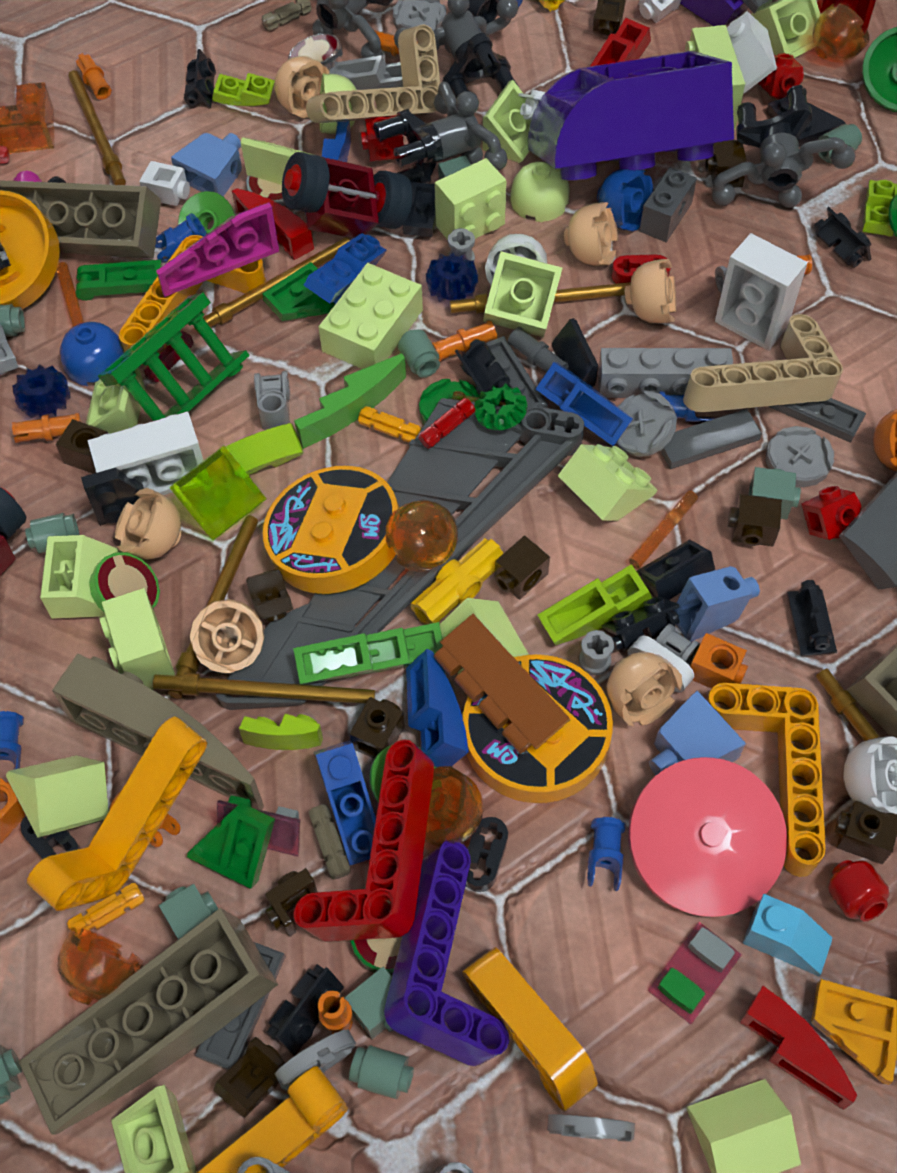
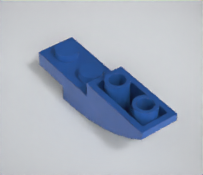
M361 233L341 246L332 260L308 275L303 286L329 304L331 302L336 304L367 263L376 266L387 250L380 246L379 241L373 236Z

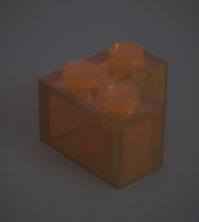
M45 82L16 85V105L0 106V146H6L9 154L54 149V108Z

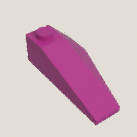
M266 203L231 216L158 269L156 272L164 297L279 252L272 206L270 203Z

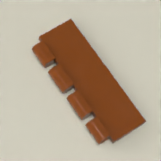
M474 614L469 616L440 641L443 647L435 653V660L450 676L455 675L462 668L464 669L456 676L454 681L473 702H477L487 695L480 702L478 708L497 729L505 726L509 720L511 721V724L502 732V735L519 754L525 752L530 746L537 750L570 721V718Z

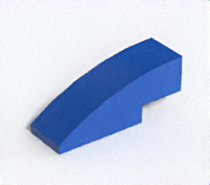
M557 362L551 365L536 387L538 392L557 404L561 410L579 415L583 419L585 427L612 446H615L633 420L632 417Z
M426 649L406 668L408 726L421 731V750L432 759L435 767L447 771L469 752L466 730L453 688L442 666L435 660L434 652Z

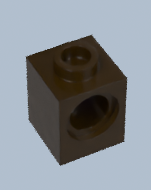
M72 419L56 443L63 463L92 474L97 473L87 440L108 434V432Z
M524 535L495 561V581L504 592H511L520 600L548 575L550 556Z

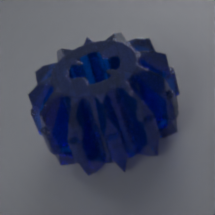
M453 251L450 256L440 253L438 260H431L426 273V283L430 296H437L439 302L446 299L450 302V300L466 299V296H473L478 283V273L474 260H467L465 254L455 256Z
M39 364L35 370L27 368L25 375H16L17 383L12 385L17 407L30 418L37 415L41 418L42 415L50 413L57 417V409L67 408L66 400L71 398L68 382L62 372H58L53 365L45 369Z

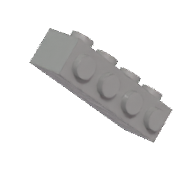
M601 348L598 366L599 393L606 398H627L633 394L635 396L643 394L642 392L644 391L655 393L665 391L666 395H684L692 370L698 367L733 364L732 348Z

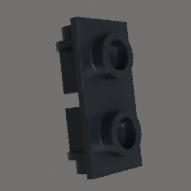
M201 49L197 50V59H193L187 65L186 82L188 85L185 87L184 100L191 107L204 102L208 108H211L216 69L212 60L207 58Z
M828 207V218L825 221L820 219L814 225L816 236L829 248L840 241L841 243L833 250L848 266H858L863 260L862 256L870 261L871 242L868 237L861 231L856 233L851 228L850 221L843 213L839 212L836 214Z
M475 339L470 343V349L467 352L456 349L455 353L462 362L460 366L476 383L475 389L479 395L481 391H490L492 385L496 388H502L506 383L511 387L510 378L498 362H494L488 368L496 358L486 342Z
M814 580L803 581L799 591L787 592L800 655L837 653L823 590L820 589L819 585L815 584Z
M654 597L646 600L643 603V607L639 609L622 611L612 616V621L601 626L603 629L614 634L615 637H612L614 650L625 652L640 636L644 635L643 629L647 628L649 637L653 639L658 637L668 624L675 627L676 624L680 623L679 616L674 611L680 606L678 603L663 597Z
M318 964L312 970L308 968L305 975L291 992L300 1002L295 1006L285 1000L273 1018L269 1020L268 1024L270 1027L266 1034L276 1042H281L295 1056L302 1045L311 1038L315 1027L320 1022L318 1002L322 994L332 990L341 993L344 986L329 968L325 967L324 969Z

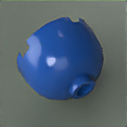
M616 170L604 180L598 190V203H609L606 208H611L614 221L619 229L635 231L640 228L643 205L654 191L652 179L644 174L645 170Z
M91 321L72 327L64 335L60 346L61 362L65 373L73 382L83 386H88L87 382H97L99 380L98 375L124 353L119 336L113 329L100 322Z

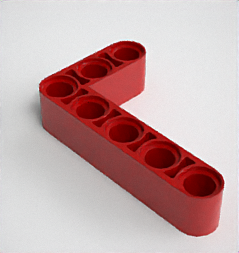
M403 739L395 742L389 748L385 757L366 888L306 894L295 906L294 920L296 924L322 941L397 938L408 933L413 926L433 784L434 763L431 758L410 740Z

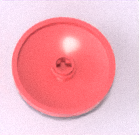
M701 757L675 763L658 773L646 784L632 808L628 826V842L636 871L647 888L656 897L670 907L690 915L717 917L745 910L758 902L763 894L769 892L784 865L787 851V830L783 813L776 798L761 779L736 763L724 759Z

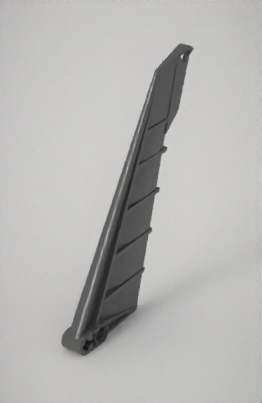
M441 398L419 434L427 427H431L433 422L461 400ZM500 405L495 406L497 414L501 410L502 406ZM530 407L527 409L523 420L516 426L506 430H491L478 422L474 412L430 449L423 446L417 435L416 439H412L409 443L410 448L387 482L395 494L404 520L403 539L393 560L381 573L365 584L339 593H315L308 604L287 612V616L282 619L271 621L264 629L263 647L255 661L242 670L232 672L227 679L300 684L293 648L363 633L369 635L381 632L436 580L439 571L446 563L461 557L567 456L574 455L583 442V419L571 412L543 407ZM517 440H520L524 445L518 454L507 453ZM495 466L504 468L477 498L469 497ZM457 509L465 510L435 543L429 542ZM419 553L424 554L398 583L389 590L388 588ZM379 599H382V600L371 610V612L358 624V622L365 616V614L372 608V606H373ZM327 681L303 685L323 686ZM216 693L221 706L228 710L303 705L307 701L303 699L246 695L232 697L229 694Z

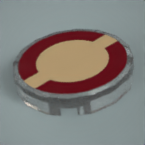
M328 33L316 34L298 42L291 49L288 60L293 57L306 56L321 62L323 66L330 70L337 64L336 59L338 56L342 57L343 49L340 40L335 35Z

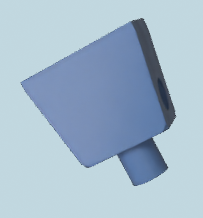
M203 133L171 157L173 166L184 168L186 180L191 187L201 192H215L224 197L242 169L238 150L241 147V141L233 133H229L223 140L209 133Z
M732 566L690 577L677 601L680 607L674 610L680 620V623L676 625L684 637L693 642L705 636V633L710 634L735 622L741 616L749 600L759 595L760 588L757 581L753 577L743 579L737 569Z
M696 691L658 731L654 744L660 753L649 761V766L652 772L657 775L675 763L692 758L709 757L734 762L740 758L746 743L708 701Z

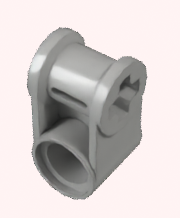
M282 371L280 375L261 376L260 373H255V392L262 428L267 430L290 423L288 372Z

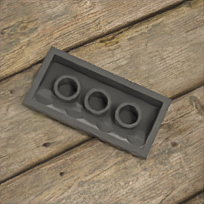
M897 473L839 535L877 589L897 587Z

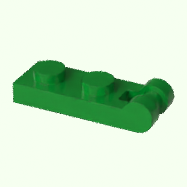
M161 260L81 265L77 268L76 277L79 283L76 285V297L80 300L88 301L93 299L94 296L147 292L157 278L156 271L162 267Z

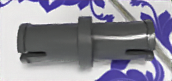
M517 327L510 334L507 341L509 345L525 355L528 363L532 366L538 365L547 372L551 365L557 362L568 369V363L548 350L549 346L545 342H538L521 327Z

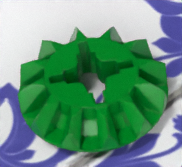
M506 383L502 388H496L492 385L490 391H481L479 400L474 401L475 416L478 422L491 430L512 428L519 424L527 413L526 396L521 394L518 387L512 389ZM505 400L506 405H503L497 414L495 406L499 405L500 401Z

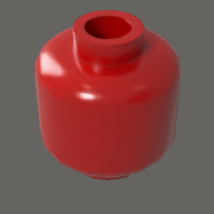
M845 860L833 869V877L829 881L828 891L845 916L850 919H860L864 922L873 920L885 911L888 906L889 887L873 865L867 861L852 862L851 860Z

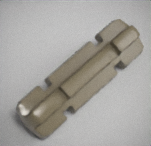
M295 0L296 3L292 1L275 9L274 14L269 12L263 15V26L268 31H272L279 27L278 24L282 26L299 18L300 13L302 16L312 10L310 0Z
M325 804L313 807L309 810V816L313 828H315V834L324 860L327 861L326 865L329 875L332 879L345 877L350 873V867L346 856L343 855V847L335 824L332 822L329 807Z

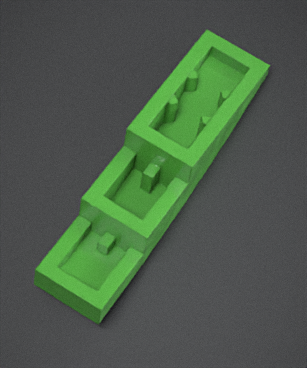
M401 353L344 376L345 388L319 398L320 410L294 420L296 433L302 448L304 449L332 436L355 422L359 418L361 409L365 406L374 408L382 402L406 378L404 355Z
M436 622L408 629L398 628L369 635L363 633L293 648L299 682L303 685L408 667L426 649L433 651L435 654L443 647L440 643L443 637L440 623Z

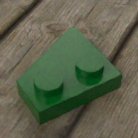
M312 262L262 293L263 301L281 321L329 314L335 306V303L331 302L329 304L303 286L308 275L318 269Z
M240 803L187 853V858L252 889L260 878L275 818Z

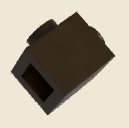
M738 140L713 143L714 156L705 159L706 172L711 173L713 183L718 174L747 162L743 144L738 142ZM745 175L729 183L734 188L743 187Z
M740 494L737 506L730 507L727 527L733 528L732 541L741 542L748 546L764 545L774 547L780 531L782 500Z
M370 697L349 734L355 751L375 759L383 749L397 742L405 727L404 712L401 711L398 705L389 700L383 699L379 701Z
M855 800L849 811H841L835 827V833L840 834L837 848L883 865L894 849L897 837V815L880 812Z

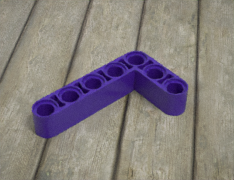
M452 839L445 841L422 860L415 919L409 932L402 936L385 1003L384 1016L390 1028L397 1033L467 1065L478 1066L502 1054L507 1049L509 1034L503 1022L496 1017L442 992L471 860L465 845Z

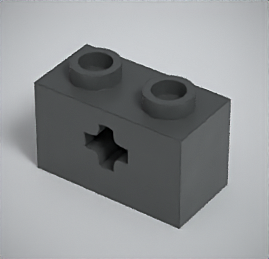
M669 167L643 205L639 232L667 243L692 205L697 177Z

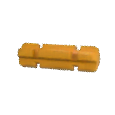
M368 406L361 409L358 422L361 425L369 428L372 425L374 430L395 438L401 436L402 440L408 443L412 439L415 440L421 431L419 425L411 422L407 425L403 419L382 411L378 414L376 409Z
M131 883L121 889L122 893L117 896L114 893L86 909L88 912L86 915L83 916L80 913L69 919L67 924L73 937L77 941L82 940L92 934L91 929L94 927L99 930L126 914L125 909L128 907L133 910L143 904L145 899L139 886L136 883Z

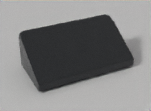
M574 318L569 319L553 340L552 348L556 356L568 363V370L593 387L597 380L598 363L577 320Z
M689 539L636 572L653 597H663L670 600L682 593L690 577L715 571L712 552Z

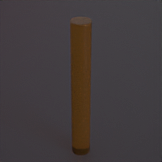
M60 262L58 263L57 273L71 324L74 327L84 323L75 294L68 264Z
M687 491L629 559V563L634 568H641L696 503L698 496L695 492Z

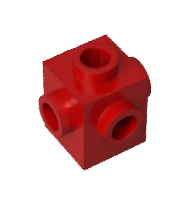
M787 53L774 55L777 69L758 82L769 93V96L775 99L785 98L787 91L791 87L800 85L803 81V66L794 59L793 55Z
M395 116L365 119L366 131L361 132L362 149L369 152L370 162L404 157V155L394 156V148L404 146L403 134L379 142L373 129V123Z
M838 486L824 488L819 491L818 496L801 503L809 534L826 540L840 538L839 535L858 516L862 508L855 492L840 489Z

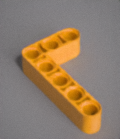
M191 235L186 237L169 261L203 236ZM259 259L206 281L247 293L266 282L263 261ZM157 276L119 332V339L124 352L188 296L196 294L203 282L164 297Z
M719 683L713 686L707 701L733 730L775 732L778 734L780 808L787 830V851L783 866L794 876L805 877L812 874L825 855L817 698L813 693L802 688ZM723 702L730 707V709H721L715 703ZM752 705H761L767 712H759ZM790 708H799L805 715H798ZM791 741L802 743L806 750L797 749ZM792 776L804 778L808 785H799ZM794 812H803L808 816L810 822L798 820ZM795 848H802L808 851L812 860L800 858Z
M174 716L165 721L155 733L90 845L86 848L44 858L30 872L27 884L56 911L66 910L107 898L118 892L130 877L204 754L207 741L178 717Z

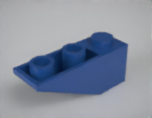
M348 740L314 751L349 865L369 860L376 817L353 743Z

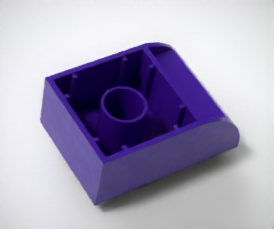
M686 51L578 68L557 80L545 92L537 104L529 127L528 150L553 168H560L561 179L581 180L597 175L596 162L606 160L619 161V169L642 170L651 168L656 165L655 152L677 151V159L682 161H695L713 157V143L734 140L732 62L695 51Z

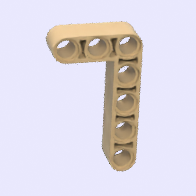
M422 24L403 30L399 35L398 46L403 87L336 91L311 97L306 104V112L310 120L320 124L396 116L397 112L409 109L415 116L437 111L434 106V98L438 93L440 76L436 40L431 27ZM349 101L352 105V111L349 108ZM323 102L326 105L327 113L323 109Z
M796 314L790 317L780 344L787 360L695 368L690 374L683 402L690 410L710 412L825 401L833 396L843 367L817 322L810 316Z

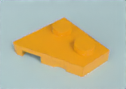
M820 979L817 982L811 1024L881 1083L890 1085L894 1079L897 1056V1000Z

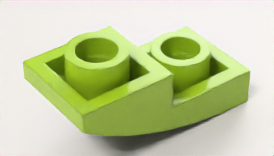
M219 73L212 101L236 106L269 104L275 80L247 73L246 80H241Z
M869 180L862 232L893 237L894 233L889 222V206L891 200L897 194V184L889 180Z
M292 423L258 432L225 446L235 475L241 479L269 465L276 468L304 454Z
M285 714L280 726H277L274 721L265 717L254 719L244 716L239 727L244 744L260 748L299 750L321 746L323 741L320 724L315 719L303 714H298L296 717Z

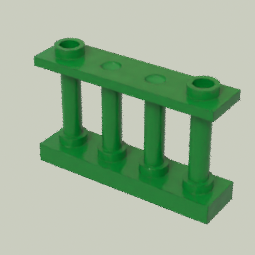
M202 292L188 296L102 371L98 377L105 386L117 384L125 386L150 419L156 421L170 415L189 412L222 380L237 374L243 368L242 362L250 355L246 350L229 353L203 318L205 314L202 310L211 302ZM187 324L194 326L221 362L210 373L205 370L181 338L182 333L180 330ZM164 344L172 346L199 382L187 394L158 358L160 354L157 350ZM141 364L149 366L177 402L165 414H163L135 378L137 374L134 371Z

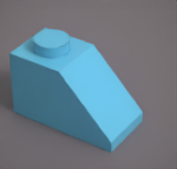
M763 894L754 909L742 944L820 976L833 938L802 909Z

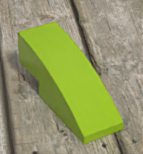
M631 564L603 582L599 578L595 579L539 613L538 617L553 643L559 645L585 636L588 632L602 629L601 625L612 621V616L622 611L639 609L652 596Z

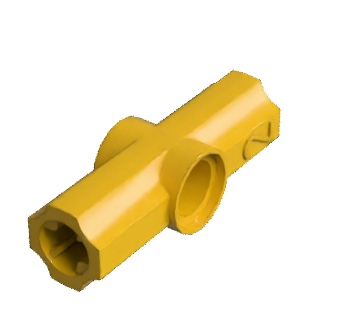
M484 538L459 561L453 559L446 563L439 571L435 582L411 602V609L417 616V619L424 625L439 622L466 598H474L480 591L482 583L495 572V561L504 554L500 546L494 540Z

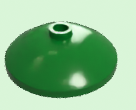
M894 27L879 35L868 48L862 64V79L865 89L877 104L885 109L897 112V27Z

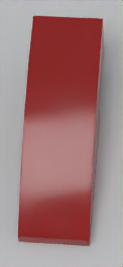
M625 18L616 34L611 33L590 66L639 59L651 42L650 28Z
M238 188L232 190L237 214L259 205L270 203L273 211L277 241L293 260L314 250L312 230L307 229V224L299 216L264 196Z
M762 986L740 1023L776 1046L768 1061L842 1110L854 1103L858 1095L828 1045L788 1003L765 986Z

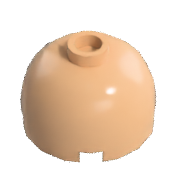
M298 56L290 58L282 64L275 77L274 90L278 101L290 113L302 118H308L306 104L311 97L320 95L322 74H330L329 70L321 62L310 57Z
M607 202L589 204L577 210L569 222V227L565 228L564 231L565 244L570 246V250L577 260L587 265H610L616 255V250L610 251L611 241H617V225L610 210L611 208H606L609 204Z
M669 259L654 260L639 266L632 275L631 285L625 286L627 305H633L635 314L641 320L649 323H669L675 319L669 314V312H676L674 276L668 277L666 268H672Z
M144 488L134 494L140 497L134 505L127 502L117 522L115 539L121 541V546H117L118 550L148 560L161 557L178 544L181 538L180 513L172 500L152 489Z
M231 599L215 601L202 609L193 621L190 633V641L200 663L212 671L226 674L242 670L251 665L260 654L265 638L263 623L255 610L243 602Z
M644 651L631 654L619 660L610 674L606 686L609 703L629 726H634L632 722L637 721L642 726L650 724L660 718L675 702L671 695L675 687L681 690L682 675L667 659L658 654Z

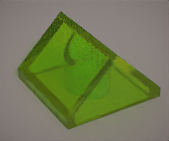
M225 445L169 487L212 540H215L267 499Z

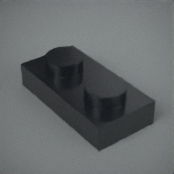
M412 182V205L408 218L403 224V234L433 237L436 223L435 184Z

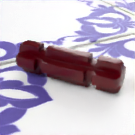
M181 331V338L191 348L194 344L192 336ZM166 345L159 352L160 355L158 356L168 371L180 359L171 345ZM148 365L143 369L148 380L153 383L160 381Z

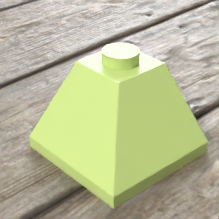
M777 0L756 13H751L768 30L772 50L775 55L787 53L796 58L829 40L816 0Z

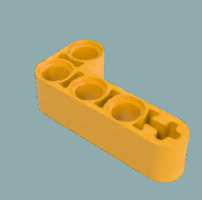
M492 948L462 971L466 982L492 1016L503 1022L510 1038L537 1069L544 1088L563 1112H566L598 1086L593 1064L586 1051L498 948Z
M319 1066L312 1067L297 1078L288 1088L287 1093L290 1097L198 1173H236L239 1166L252 1157L266 1158L283 1168L337 1123L347 1112V1105ZM252 1165L245 1171V1173H267L262 1166Z

